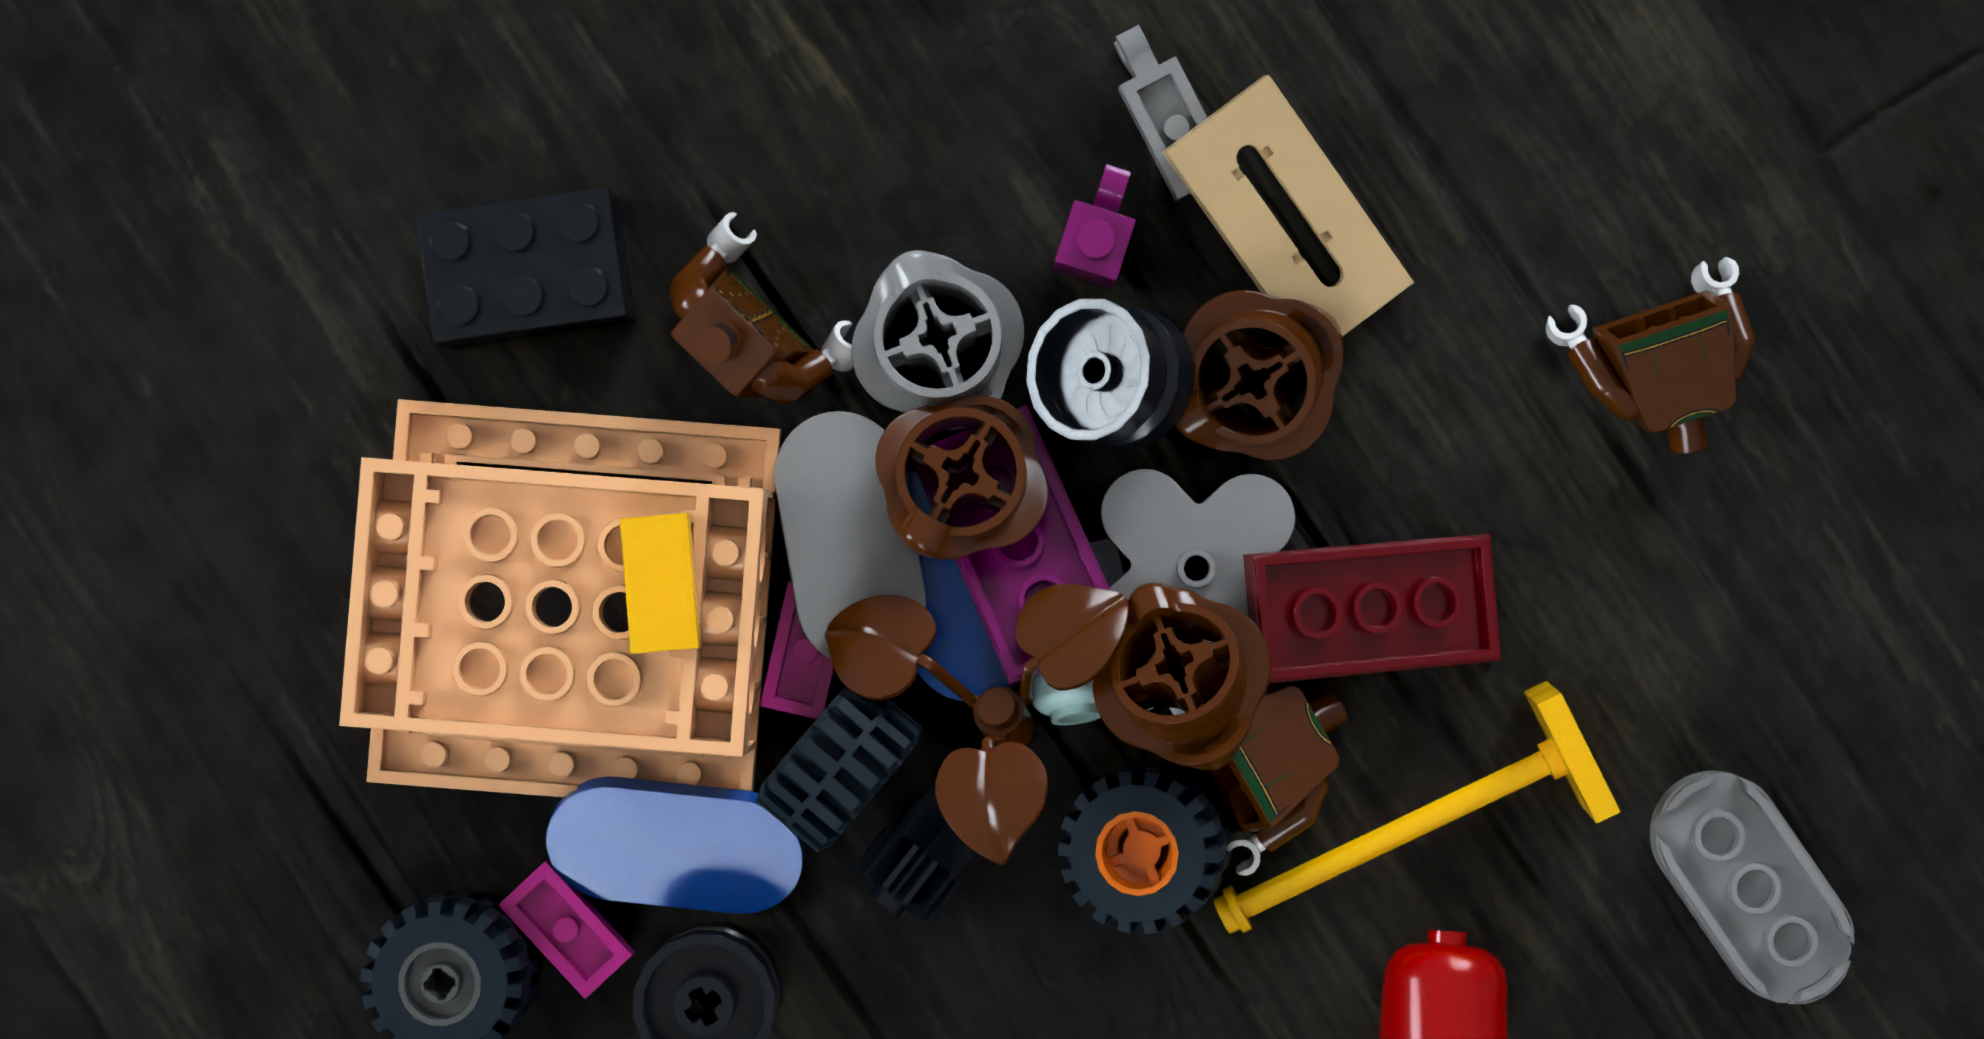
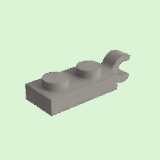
M1137 25L1116 36L1117 41L1113 43L1124 66L1133 77L1131 80L1119 85L1118 91L1176 202L1191 193L1164 157L1162 151L1204 121L1207 116L1177 57L1175 56L1159 65L1140 26Z

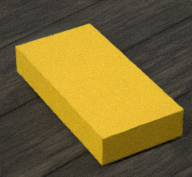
M690 513L620 518L630 654L701 648Z

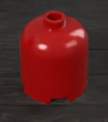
M1428 930L1427 943L1406 944L1396 950L1386 963L1383 975L1378 1039H1508V983L1506 970L1499 959L1488 950L1467 946V932Z

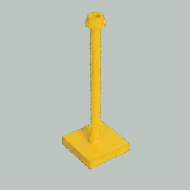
M1545 681L1524 691L1547 740L1537 744L1538 752L1240 894L1236 893L1232 885L1223 889V895L1213 899L1228 933L1231 934L1240 929L1245 933L1252 929L1250 917L1549 775H1552L1554 780L1566 776L1579 804L1596 824L1621 811L1562 693L1548 681Z

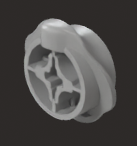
M923 250L908 251L899 255L889 264L873 288L865 313L859 320L853 334L851 352L854 370L862 387L874 400L887 408L902 413L919 407L949 403L955 399L970 395H987L1001 399L1006 381L1022 351L1024 322L1021 310L1014 296L996 279L973 271L944 255ZM933 297H949L962 301L972 307L980 316L972 318L970 313L961 316L946 315L938 308ZM913 303L918 320L917 327L912 333L899 339L900 346L885 351L886 338L890 326L900 312ZM927 317L931 319L935 331H939L943 339H948L949 350L947 354L949 367L946 366L942 354L937 353L933 345H928L929 325ZM990 333L992 345L985 363L975 375L964 382L958 362L960 355L969 347L976 345V338ZM904 365L907 370L917 367L930 368L937 373L945 388L934 389L916 385L901 376L895 369ZM957 427L945 431L962 432L969 429V427Z

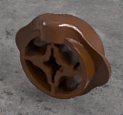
M1250 290L1223 293L1205 303L1190 319L1183 333L1194 362L1193 394L1182 419L1176 424L1177 429L1189 440L1220 451L1242 453L1264 460L1288 458L1307 449L1322 434L1333 410L1334 393L1344 359L1343 340L1337 321L1326 311L1307 302L1268 296ZM1261 328L1280 335L1288 342L1276 348H1267L1260 345L1250 333L1244 335L1240 329ZM1220 338L1228 350L1224 357L1230 367V378L1222 386L1214 390L1209 375V359L1214 343ZM1302 360L1307 374V392L1303 405L1296 411H1293L1287 402L1290 394L1284 384V373L1288 372L1293 364ZM1279 362L1265 383L1260 379L1252 383L1247 381L1236 388L1249 368L1254 371L1260 370L1263 367L1268 369ZM1238 403H1248L1255 406L1264 418L1271 416L1273 421L1250 420L1237 415L1229 407Z
M970 395L945 404L912 409L896 418L886 428L880 438L876 451V470L884 490L890 523L902 542L923 556L949 560L961 558L984 549L1012 545L1030 534L1044 514L1048 496L1047 482L1039 464L1032 429L1025 417L1014 406L999 398L987 395ZM969 427L977 430L975 435H970L963 446L955 450H944L933 444L931 447L924 444L934 435L948 429ZM995 440L1007 448L1016 466V482L1012 493L1000 487L999 482L991 478L984 469L986 460L990 455L989 449ZM974 459L972 471L977 483L974 486L963 483L957 491L953 490L952 494H950L952 482L947 470L950 467L961 470L966 463H970ZM913 460L924 466L925 470L939 481L937 493L933 498L934 505L928 515L915 505L910 496L908 480ZM969 502H979L990 508L994 506L1000 510L989 520L974 526L953 527L946 524L949 517L953 518L958 509Z
M1158 582L1143 584L1133 591L1128 600L1129 619L1119 648L1106 668L1093 679V697L1097 711L1108 729L1117 738L1130 746L1147 750L1178 765L1204 771L1220 769L1234 758L1251 727L1259 702L1268 688L1271 676V657L1268 645L1262 632L1252 619L1232 606L1214 602L1186 589ZM1192 638L1204 639L1205 641L1196 644H1186L1180 640ZM1154 654L1150 662L1144 665L1147 662V660ZM1177 659H1179L1186 673L1184 680L1188 688L1187 694L1184 693L1177 678L1180 675L1175 664ZM1222 685L1217 694L1208 701L1212 691ZM1154 707L1158 712L1172 707L1178 708L1185 713L1180 715H1159L1151 713L1147 709Z

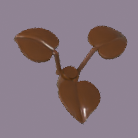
M1072 583L1053 585L1037 592L1021 609L1015 626V636L1019 647L1027 655L1031 656L1023 665L1020 689L1014 691L1008 687L997 686L986 690L980 696L973 694L933 658L924 654L937 636V624L925 607L908 597L878 595L857 601L833 618L828 624L825 638L834 670L839 679L849 690L862 698L881 701L902 694L914 682L919 665L928 670L973 710L975 723L985 736L981 742V750L961 748L951 752L944 759L935 782L937 804L948 825L969 848L995 864L1005 865L1019 841L1037 820L1045 805L1048 794V776L1043 762L1031 749L1026 747L1035 732V721L1027 708V705L1033 702L1035 698L1032 692L1034 674L1039 668L1046 683L1053 689L1060 691L1077 689L1095 679L1112 660L1124 637L1129 619V601L1120 592Z

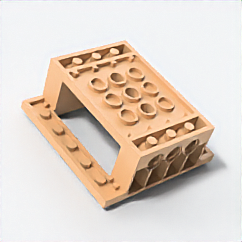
M398 399L393 460L361 457L339 726L371 728L366 782L564 797L575 791L578 785L590 779L610 776L754 792L777 502L774 488V467L781 448L782 430L777 428ZM462 462L712 482V484L462 465ZM690 513L701 648L630 654L629 630L625 632L613 630L606 624L603 617V607L606 600L615 593H626L620 518ZM484 582H490L498 586L505 598L502 613L492 621L479 619L473 613L470 606V597L473 590ZM551 587H557L565 591L572 603L570 617L565 623L557 627L545 624L539 618L536 609L537 600L541 593Z

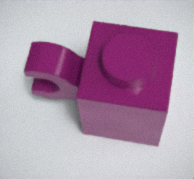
M1106 164L1094 204L1090 205L1074 200L1055 258L1054 271L1113 289L1136 219L1118 214L1131 172Z

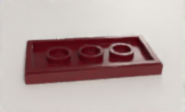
M1490 534L1243 555L1248 617L1258 626L1269 648L1271 657L1269 683L1501 661Z

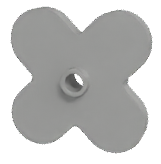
M1139 469L1128 472L1110 485L1101 504L1103 529L1111 542L1130 562L1128 571L1109 588L1111 591L1122 593L1129 600L1130 595L1136 588L1143 584L1158 582L1195 592L1214 602L1232 606L1248 616L1243 555L1279 552L1291 537L1295 524V511L1292 500L1279 483L1269 477L1258 474H1245L1234 477L1223 483L1208 498L1198 504L1171 477L1162 472L1151 469ZM1195 555L1205 559L1208 565L1206 576L1199 581L1189 579L1184 572L1185 562L1188 558ZM1154 654L1147 660V662H1150Z

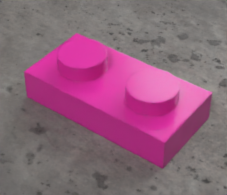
M788 581L760 706L817 719L826 709L834 667L832 660L818 651L802 632L796 613L791 581Z
M550 859L541 864L498 905L584 999L636 952L581 892L571 887L557 873Z

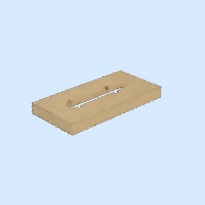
M1270 75L1262 76L1162 151L1164 157L1260 292L1268 296L1304 301L1326 311L1337 321L1342 337L1414 283ZM1249 145L1257 150L1338 265L1340 278L1335 285L1327 287L1321 283L1306 260L1299 254V250L1249 179L1239 169L1236 156L1241 147Z

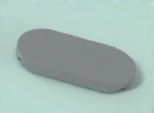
M843 411L822 413L798 425L782 444L774 467V488L798 621L802 632L810 643L830 659L831 656L825 638L828 624L851 604L872 596L899 595L908 597L926 608V596L919 555L904 544L895 533L888 517L884 490L877 475L876 451L884 429L864 416Z
M1723 771L1697 772L1674 783L1660 798L1652 815L1650 823L1652 852L1661 871L1732 974L1749 991L1777 1003L1807 1004L1828 995L1842 982L1849 969L1851 961L1848 959L1851 954V943L1854 944V926L1844 904L1772 800L1755 783Z

